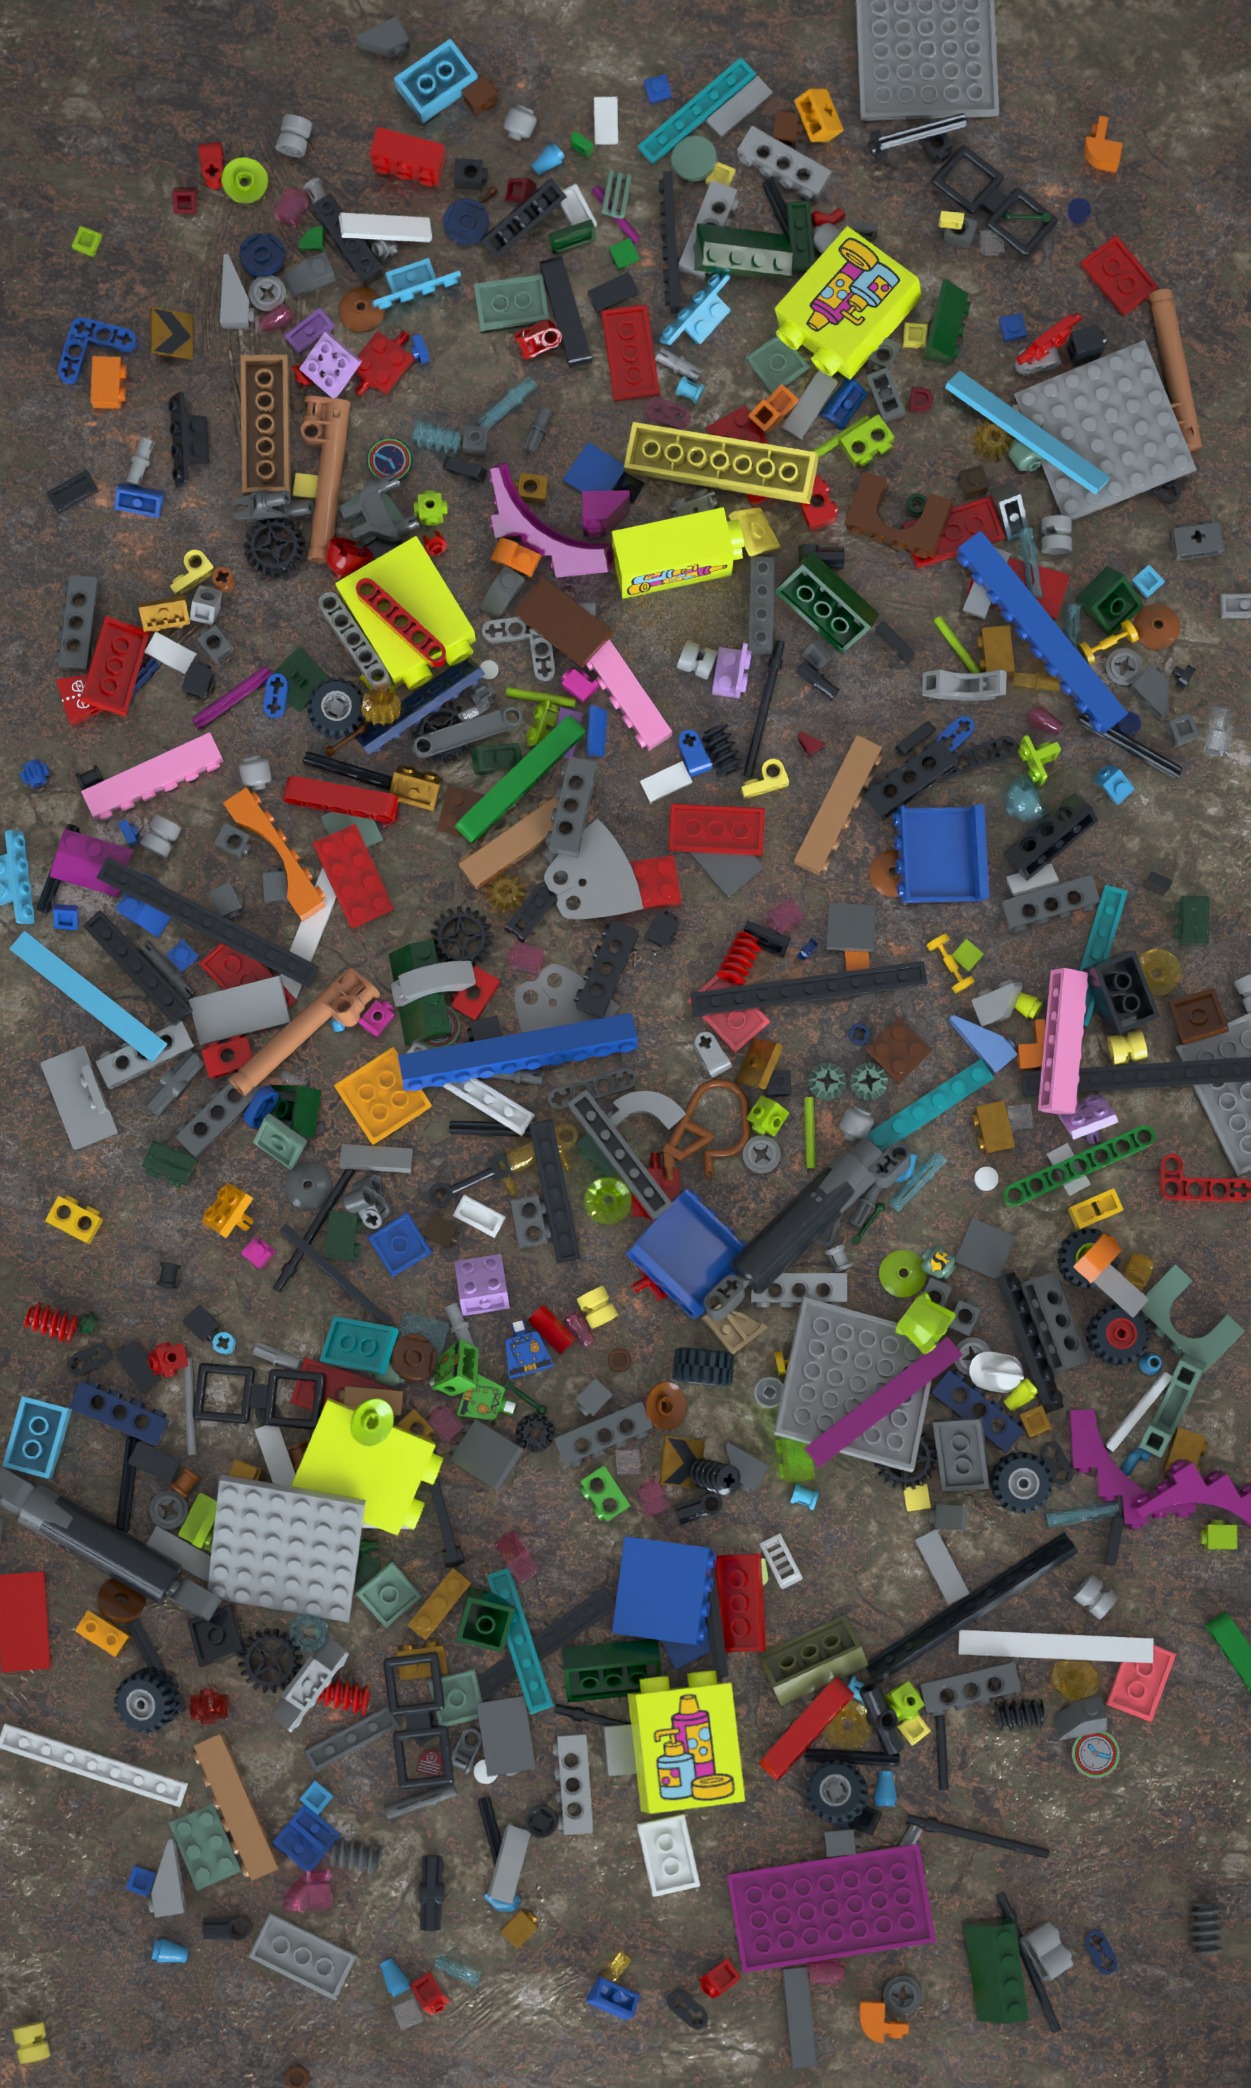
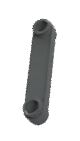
M511 706L419 736L413 742L412 751L419 758H427L514 729L522 722V713L517 707ZM512 712L516 714L517 722H508L506 713ZM417 743H427L429 751L420 752L417 749Z

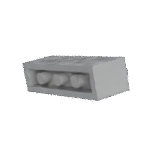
M751 126L738 147L737 157H739L743 164L747 166L753 165L764 176L769 178L772 176L779 180L783 187L797 190L799 195L806 200L812 199L817 202L831 179V170ZM760 151H766L769 154V156L766 158H761L757 155V153ZM785 162L789 167L787 169H780L777 164ZM799 174H806L809 179L802 181L797 176Z
M711 180L679 262V272L705 281L707 274H712L710 272L694 271L697 224L730 227L732 222L729 219L731 211L736 212L740 199L737 198V189ZM715 207H721L724 209V212L716 214L712 210Z
M170 1021L164 1024V1029L158 1032L151 1030L160 1039L164 1037L172 1038V1045L169 1048H164L153 1063L147 1058L141 1059L139 1052L127 1042L121 1045L122 1049L114 1053L110 1050L99 1056L100 1059L95 1062L107 1087L111 1090L186 1054L189 1050L196 1049L183 1021L176 1026ZM127 1057L129 1059L128 1067L119 1069L117 1065L119 1059Z
M782 1273L772 1283L781 1287L782 1292L780 1296L772 1297L768 1293V1288L762 1294L750 1291L751 1303H756L758 1308H768L770 1303H780L781 1308H792L794 1303H801L804 1297L842 1307V1303L847 1302V1273ZM795 1284L803 1285L805 1288L804 1296H794L792 1287ZM819 1284L827 1285L829 1288L828 1296H818L816 1287Z
M587 1733L558 1735V1741H553L554 1756H559V1765L555 1766V1779L560 1780L561 1790H556L557 1805H562L563 1813L558 1815L559 1830L564 1829V1835L593 1833ZM566 1754H576L578 1763L575 1766H568L564 1761ZM571 1777L577 1778L580 1782V1787L575 1791H571L566 1787V1781ZM572 1802H577L581 1805L582 1811L578 1815H571L568 1812V1805Z

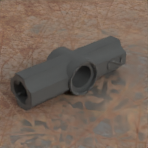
M189 1050L174 1068L169 1069L158 1082L159 1085L143 1104L159 1117L174 1099H178L187 1090L190 1081L205 1066V1062Z

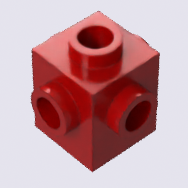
M170 1342L155 1345L156 1350L149 1352L148 1363L150 1369L154 1372V1376L163 1374L164 1378L178 1375L177 1370L189 1366L183 1343L170 1346Z

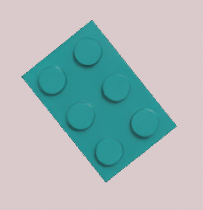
M333 1316L319 1361L327 1365L385 1376L399 1330L395 1327Z

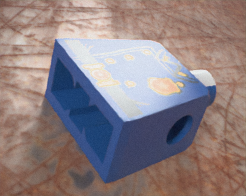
M525 1320L512 1323L511 1327L514 1338L505 1340L509 1378L514 1379L554 1367L538 1331L528 1333Z

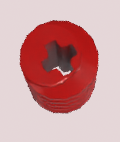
M737 932L731 947L727 951V955L723 959L724 963H721L720 971H717L716 975L728 983L744 985L745 980L741 976L748 977L749 972L746 969H752L753 964L750 961H756L757 956L754 953H760L761 951L760 947L756 945L757 939L748 933Z
M39 1301L28 1310L24 1321V1328L27 1329L31 1325V1329L34 1332L40 1328L42 1335L47 1334L49 1331L50 1338L54 1339L58 1335L59 1341L63 1342L67 1338V1344H70L77 1327V1315H74L69 1320L68 1312L65 1311L62 1316H59V1309L56 1308L53 1313H50V1305H47L42 1310L41 1302Z
M337 1677L334 1683L331 1682L320 1693L318 1704L323 1698L325 1706H329L334 1701V1708L336 1709L343 1703L344 1711H348L352 1705L353 1713L356 1714L362 1708V1714L365 1716L371 1692H369L368 1684L360 1690L359 1682H356L353 1688H351L350 1680L347 1679L344 1685H341L340 1677Z

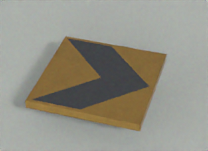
M151 307L150 353L193 360V314Z
M664 1436L659 1484L698 1488L690 1479V1469L696 1460L703 1458L705 1441Z

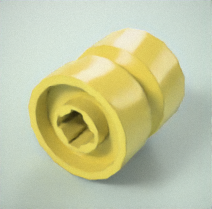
M1141 1029L1127 1032L1126 1036L1116 1034L1107 1037L1108 1050L1113 1066L1127 1064L1129 1059L1133 1062L1147 1059V1048Z
M604 1285L576 1299L582 1311L588 1313L586 1319L591 1329L619 1316L613 1303H608L609 1295Z
M43 2021L13 2028L15 2043L20 2046L17 2049L19 2064L50 2057L48 2042L43 2041V2038L46 2036Z

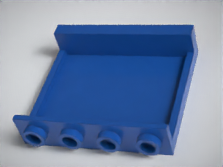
M984 804L954 808H905V806H900L896 809V812L893 814V825L897 827L894 847L895 850H898L895 868L900 878V882L897 883V895L901 897V903L983 902L989 898Z
M686 1189L671 1202L673 1206L659 1216L630 1246L625 1254L689 1317L696 1319L705 1311V1297L725 1277L734 1275L730 1270L729 1261L747 1243L743 1240L740 1241L734 1235L735 1231L729 1225H723L717 1219V1213L710 1207L706 1208L700 1202L701 1198L694 1191Z
M625 1536L612 1633L702 1645V1641H705L707 1627L704 1626L705 1616H708L710 1611V1602H707L708 1592H711L713 1587V1578L710 1577L711 1568H714L716 1564V1554L713 1553L714 1548Z

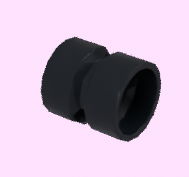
M538 1804L532 1807L526 1818V1828L536 1838L551 1836L558 1823L555 1810L546 1804Z

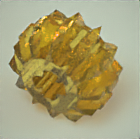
M985 420L983 423L984 427L978 425L976 428L978 433L973 435V439L977 441L974 447L975 449L982 448L981 456L988 452L989 459L993 458L994 453L998 458H1001L1003 455L1002 451L1009 452L1010 447L1008 445L1012 443L1013 438L1008 437L1011 434L994 422L991 425L988 420ZM992 435L993 438H997V441L994 442L993 439L988 440L989 436Z
M379 687L376 691L370 689L369 694H364L361 711L366 721H372L373 725L381 723L384 726L386 722L393 724L394 719H399L401 701L397 696V692H390L389 688L381 690Z
M506 872L505 879H502L498 873L496 874L498 882L492 879L489 880V884L494 888L488 887L485 890L486 893L492 894L487 897V902L495 901L492 906L494 910L499 905H502V913L506 912V906H509L513 912L515 911L513 903H516L518 906L522 905V901L517 897L523 898L526 896L525 892L519 891L524 888V883L516 884L519 880L517 875L510 880L509 872ZM507 887L509 892L512 891V894H507V898H504L502 893L499 894V892L504 891V888Z
M1136 1252L1130 1257L1122 1275L1142 1292L1152 1274L1154 1260Z

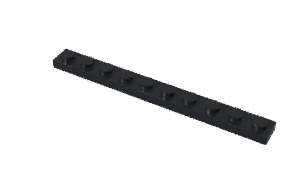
M109 857L106 858L96 879L307 988H309L319 969V966Z
M924 961L694 992L690 993L693 1018L927 986L928 982Z
M1251 1057L1079 1068L1077 1093L1251 1081ZM1041 1071L1021 1072L1023 1096L1039 1095Z
M1063 1532L869 1660V1665L866 1666L867 1671L874 1681L880 1684L1077 1554L1076 1546L1066 1533Z
M602 1587L532 1637L540 1662L615 1609L616 1603L605 1587ZM511 1653L477 1677L483 1702L518 1678ZM433 1711V1726H438L435 1711ZM436 1736L416 1738L414 1740L419 1747H422Z

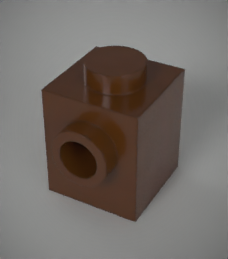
M484 75L461 90L463 101L475 117L483 111H490L498 102L497 86L492 80L488 81Z
M789 109L776 111L773 138L788 147L795 148L796 136H801L803 122L798 121L799 113H794L793 110Z

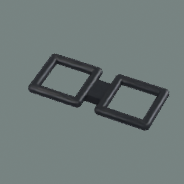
M962 145L934 175L931 183L970 214H974L981 207L991 215L985 222L986 227L1025 257L1029 256L1056 226L1058 218L1020 188H1015L1009 196H1006L997 188L1003 182L1004 176L967 146ZM963 157L967 158L992 178L990 183L972 203L943 181ZM1017 199L1038 215H1043L1046 212L1051 215V220L1041 227L1026 246L997 223Z
M201 1363L199 1365L193 1412L194 1419L247 1424L250 1421L251 1408L264 1409V1424L266 1426L315 1430L323 1409L326 1381L324 1373L271 1369L268 1385L254 1384L255 1369L253 1367ZM208 1373L245 1376L241 1414L203 1411ZM278 1379L316 1382L312 1420L274 1417Z
M436 1652L386 1658L383 1661L389 1712L391 1716L406 1715L407 1730L395 1731L393 1733L400 1789L452 1784L454 1782V1772L448 1728L445 1725L433 1726L432 1720L433 1711H441L445 1708L439 1655ZM430 1662L435 1701L398 1706L394 1667ZM439 1736L444 1775L408 1779L403 1740Z

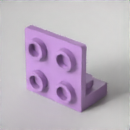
M743 643L742 650L719 647L712 695L740 699V693L746 691L748 674L744 673V669L749 670L752 652L747 650L748 643Z
M501 1254L455 1261L459 1300L463 1316L510 1309Z

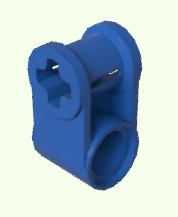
M693 730L683 731L679 736L678 746L689 776L694 777L713 769L699 735ZM685 737L695 740L692 747H689L688 744H683Z

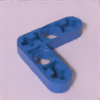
M84 317L76 318L70 325L58 367V375L66 384L77 382L82 371L89 343L122 352H131L137 346L135 334L126 328ZM84 324L87 330L93 331V337L91 338V334L88 331H82L79 334L76 327H81ZM100 330H109L110 337L107 340H100L97 337ZM115 332H117L118 338L125 339L126 336H129L132 342H127L126 346L123 345L121 340L115 339ZM74 345L82 348L78 356H71L69 354V349ZM67 359L73 362L72 371L74 375L70 374L69 378H66L64 373L70 367L69 361H66Z

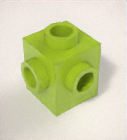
M428 490L424 491L423 494H418V502H414V514L419 516L420 524L435 526L439 523H444L443 514H448L447 500H442L441 493ZM434 505V507L430 509L426 506Z
M761 1095L746 1119L753 1124L752 1129L764 1136L765 1133H768L775 1137L789 1112L777 1102Z
M909 1681L897 1685L884 1695L890 1710L897 1714L898 1722L905 1719L908 1722L913 1720L920 1714L918 1710L925 1705L920 1692L913 1688Z

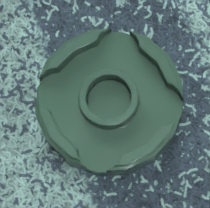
M694 135L678 142L673 149L671 161L673 169L680 178L696 182L711 175L718 158L717 151L711 141L705 137Z

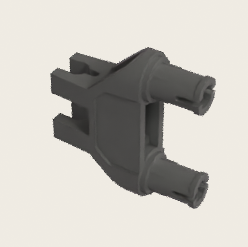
M395 472L377 481L375 479L368 480L358 501L340 510L345 523L361 516L366 521V523L350 530L355 543L370 536L397 542L402 538L401 535L420 527L414 513L397 522L392 521L381 499L382 493L401 486Z
M267 490L255 491L249 496L233 500V505L238 507L245 506L242 512L234 513V518L238 520L245 519L246 523L250 525L258 524V520L262 521V523H267V518L274 522L276 517L280 519V523L285 518L290 522L296 516L313 514L314 505L311 500L292 502L290 493L286 490L271 493Z

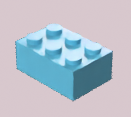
M449 39L394 77L395 88L423 124L462 96L461 90L476 81L478 76L453 41Z
M22 1396L2 1467L53 1479L72 1409Z

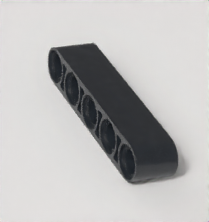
M559 256L540 261V269L557 328L561 333V342L569 368L592 363L591 353L563 257Z

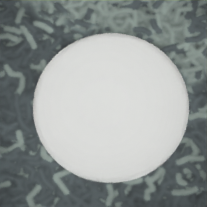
M488 660L480 665L485 673L482 676L483 678L493 679L497 676L499 669L495 662Z

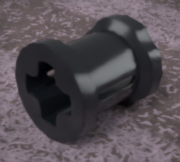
M97 765L82 774H75L82 791L104 781Z
M160 1262L162 1269L160 1279L156 1282V1285L177 1289L176 1278L181 1265Z

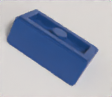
M845 378L822 409L820 415L840 430H843L869 393L853 378L851 380Z
M119 483L116 487L114 509L160 518L165 492Z
M594 705L589 707L586 755L603 757L605 755L607 711Z
M598 1977L585 2002L616 2017L627 2020L634 2018L640 1995L609 1980Z

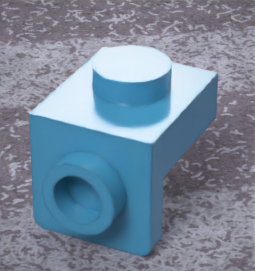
M1107 765L1100 769L1097 776L1093 779L1094 783L1101 786L1113 803L1117 805L1135 789L1122 771L1112 765Z

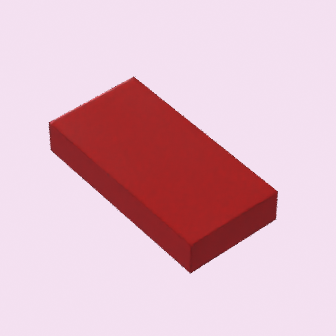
M544 1304L528 1319L531 1325L560 1355L576 1340Z

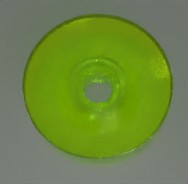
M604 1177L594 1181L587 1188L584 1196V1206L588 1215L594 1221L605 1225L615 1224L623 1220L629 1213L632 1204L631 1194L627 1186L622 1181L611 1177ZM607 1195L611 1196L613 1199V1201L609 1204L605 1203L603 1200V1198Z

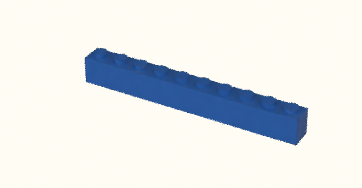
M981 530L962 544L956 552L959 563L964 568L968 567L973 573L971 576L975 583L979 586L982 585L986 589L988 599L993 604H998L1002 609L1001 614L1007 622L1011 621L1015 625L1017 635L1023 641L1027 640L1031 645L1030 650L1037 659L1041 658L1044 661L1046 671L1052 677L1056 676L1061 683L1059 685L1066 695L1070 694L1076 701L1074 704L1079 712L1085 713L1089 717L1091 727L1096 732L1100 731L1103 735L1124 719L1128 712Z
M632 1013L402 1054L398 1055L404 1091H418L424 1087H441L446 1083H462L469 1079L489 1078L501 1073L512 1074L517 1070L523 1069L534 1070L540 1066L560 1065L563 1062L572 1060L582 1061L588 1057H605L610 1053L616 1052L627 1053L633 1049H638V1037Z

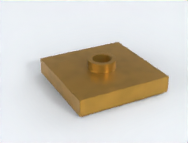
M753 1038L735 1082L741 1085L766 1089L783 1045L777 1042Z

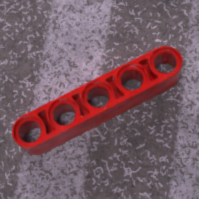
M363 578L356 584L358 599L430 666L437 668L445 664L447 660L446 649L439 640L375 581L370 578ZM369 586L373 588L372 594L368 596L361 594V590L364 587ZM383 602L391 605L390 609L385 612L378 609V606ZM400 618H405L408 621L407 625L402 628L397 627L395 622ZM416 634L425 636V640L422 643L418 644L412 641ZM433 650L442 652V656L436 660L430 658L429 655Z
M289 776L282 800L288 804L383 822H394L399 798L390 793Z
M838 1677L833 1679L762 1758L759 1765L775 1781L781 1779L851 1701L855 1693Z

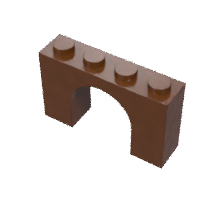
M864 471L845 520L848 532L858 537L862 535L868 536L872 541L879 544L884 542L892 544L893 548L900 551H905L906 549L913 551L916 556L921 558H934L954 508L952 500L930 493L920 519L913 526L906 529H892L886 526L878 517L879 508L888 487L887 479Z

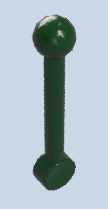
M1007 211L1003 218L1006 221L1010 219H1037L1049 222L1051 215L1047 212L1043 215L1011 214Z
M883 1203L876 1204V1210L860 1232L852 1237L853 1244H860L861 1237L879 1212L884 1211L885 1205Z
M512 1381L505 1382L507 1390H512L537 1409L539 1414L543 1415L546 1413L547 1409L544 1405H539L514 1386Z

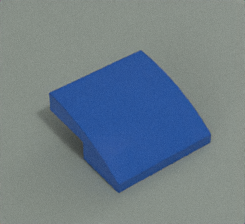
M303 1804L272 1842V1845L309 1875L334 1845L335 1839L337 1841L341 1834L308 1806Z

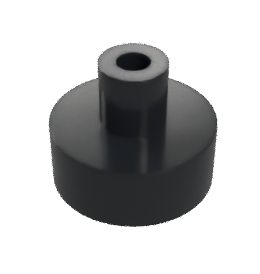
M1189 664L1185 670L1176 666L1171 673L1179 678L1176 685L1184 689L1196 669Z

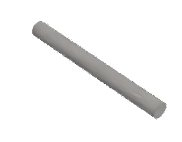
M187 1359L189 1366L183 1368L188 1455H197L196 1421L193 1417L195 1403L192 1359Z

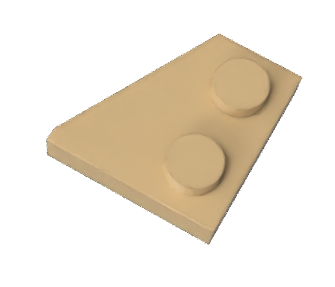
M719 1304V1305H718L717 1307H715L714 1309L720 1308V1307H721V1304ZM734 1310L720 1321L710 1319L707 1314L701 1318L725 1350L732 1354H735L768 1328L765 1324H760L748 1318L749 1316Z

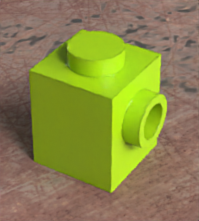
M1211 1520V1525H1205V1529H1201V1544H1205V1549H1237V1525H1226V1520Z

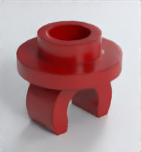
M434 531L436 536L430 539L426 535L423 536L424 549L430 556L440 555L447 548V542L445 538L441 537L439 531Z

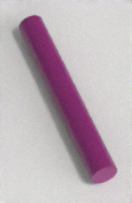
M596 185L591 191L603 204L605 192L599 185ZM610 199L607 208L611 210L613 203ZM613 217L633 244H636L641 239L625 218Z

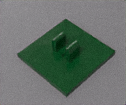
M300 647L272 673V675L282 674L288 679L289 692L287 701L298 712L308 704L309 694H312V689L315 686L318 687L320 685L319 682L323 680L325 682L329 681L330 678ZM278 678L277 682L272 683V686L278 691L279 687L284 686V683Z

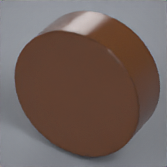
M616 1348L608 1355V1365L615 1372H624L631 1365V1355L623 1348Z
M302 2065L291 2066L285 2074V2083L288 2088H305L310 2079L308 2070Z

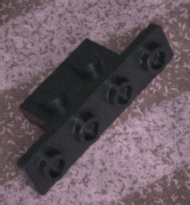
M178 392L173 395L168 403V409L171 412L170 434L172 435L173 442L171 456L174 459L172 477L175 480L176 488H181L189 483L188 463L206 464L209 462L206 416L185 414L184 392Z

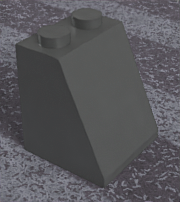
M476 1419L473 1423L469 1421L462 1431V1434L465 1435L461 1443L456 1441L449 1452L452 1455L450 1460L492 1488L500 1491L525 1450Z

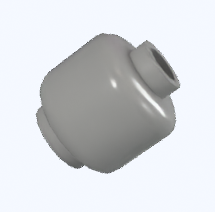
M518 104L516 107L509 109L503 124L504 129L509 131L508 137L521 141L522 137L529 138L537 121L536 116L533 115V110Z
M825 223L821 227L817 226L813 231L814 249L823 254L840 235L842 230L831 223Z
M261 755L243 758V762L239 765L242 784L247 787L251 786L252 791L266 788L265 783L270 782L272 779L269 761L262 758Z
M854 1105L853 1108H847L839 1124V1128L844 1132L843 1137L853 1142H856L857 1139H866L874 1123V1119L871 1116L872 1112L858 1105Z

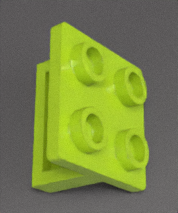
M1025 735L1019 744L1018 753L1023 762L1026 761L1030 768L1028 774L1033 783L1036 782L1038 787H1040L1048 777L1043 765L1057 759L1061 748L1058 742L1051 744L1048 741L1037 747L1038 750H1035L1029 736Z
M199 1493L178 1534L180 1537L192 1542L194 1546L200 1549L203 1548L211 1553L217 1500Z

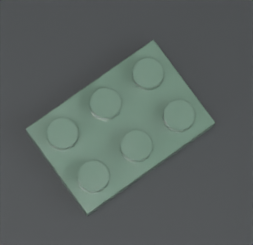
M543 274L474 284L480 331L536 324L542 320H549Z
M214 1803L169 1822L197 1891L242 1871Z

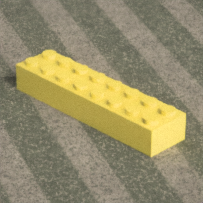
M633 422L624 469L628 474L810 504L819 458L816 452Z

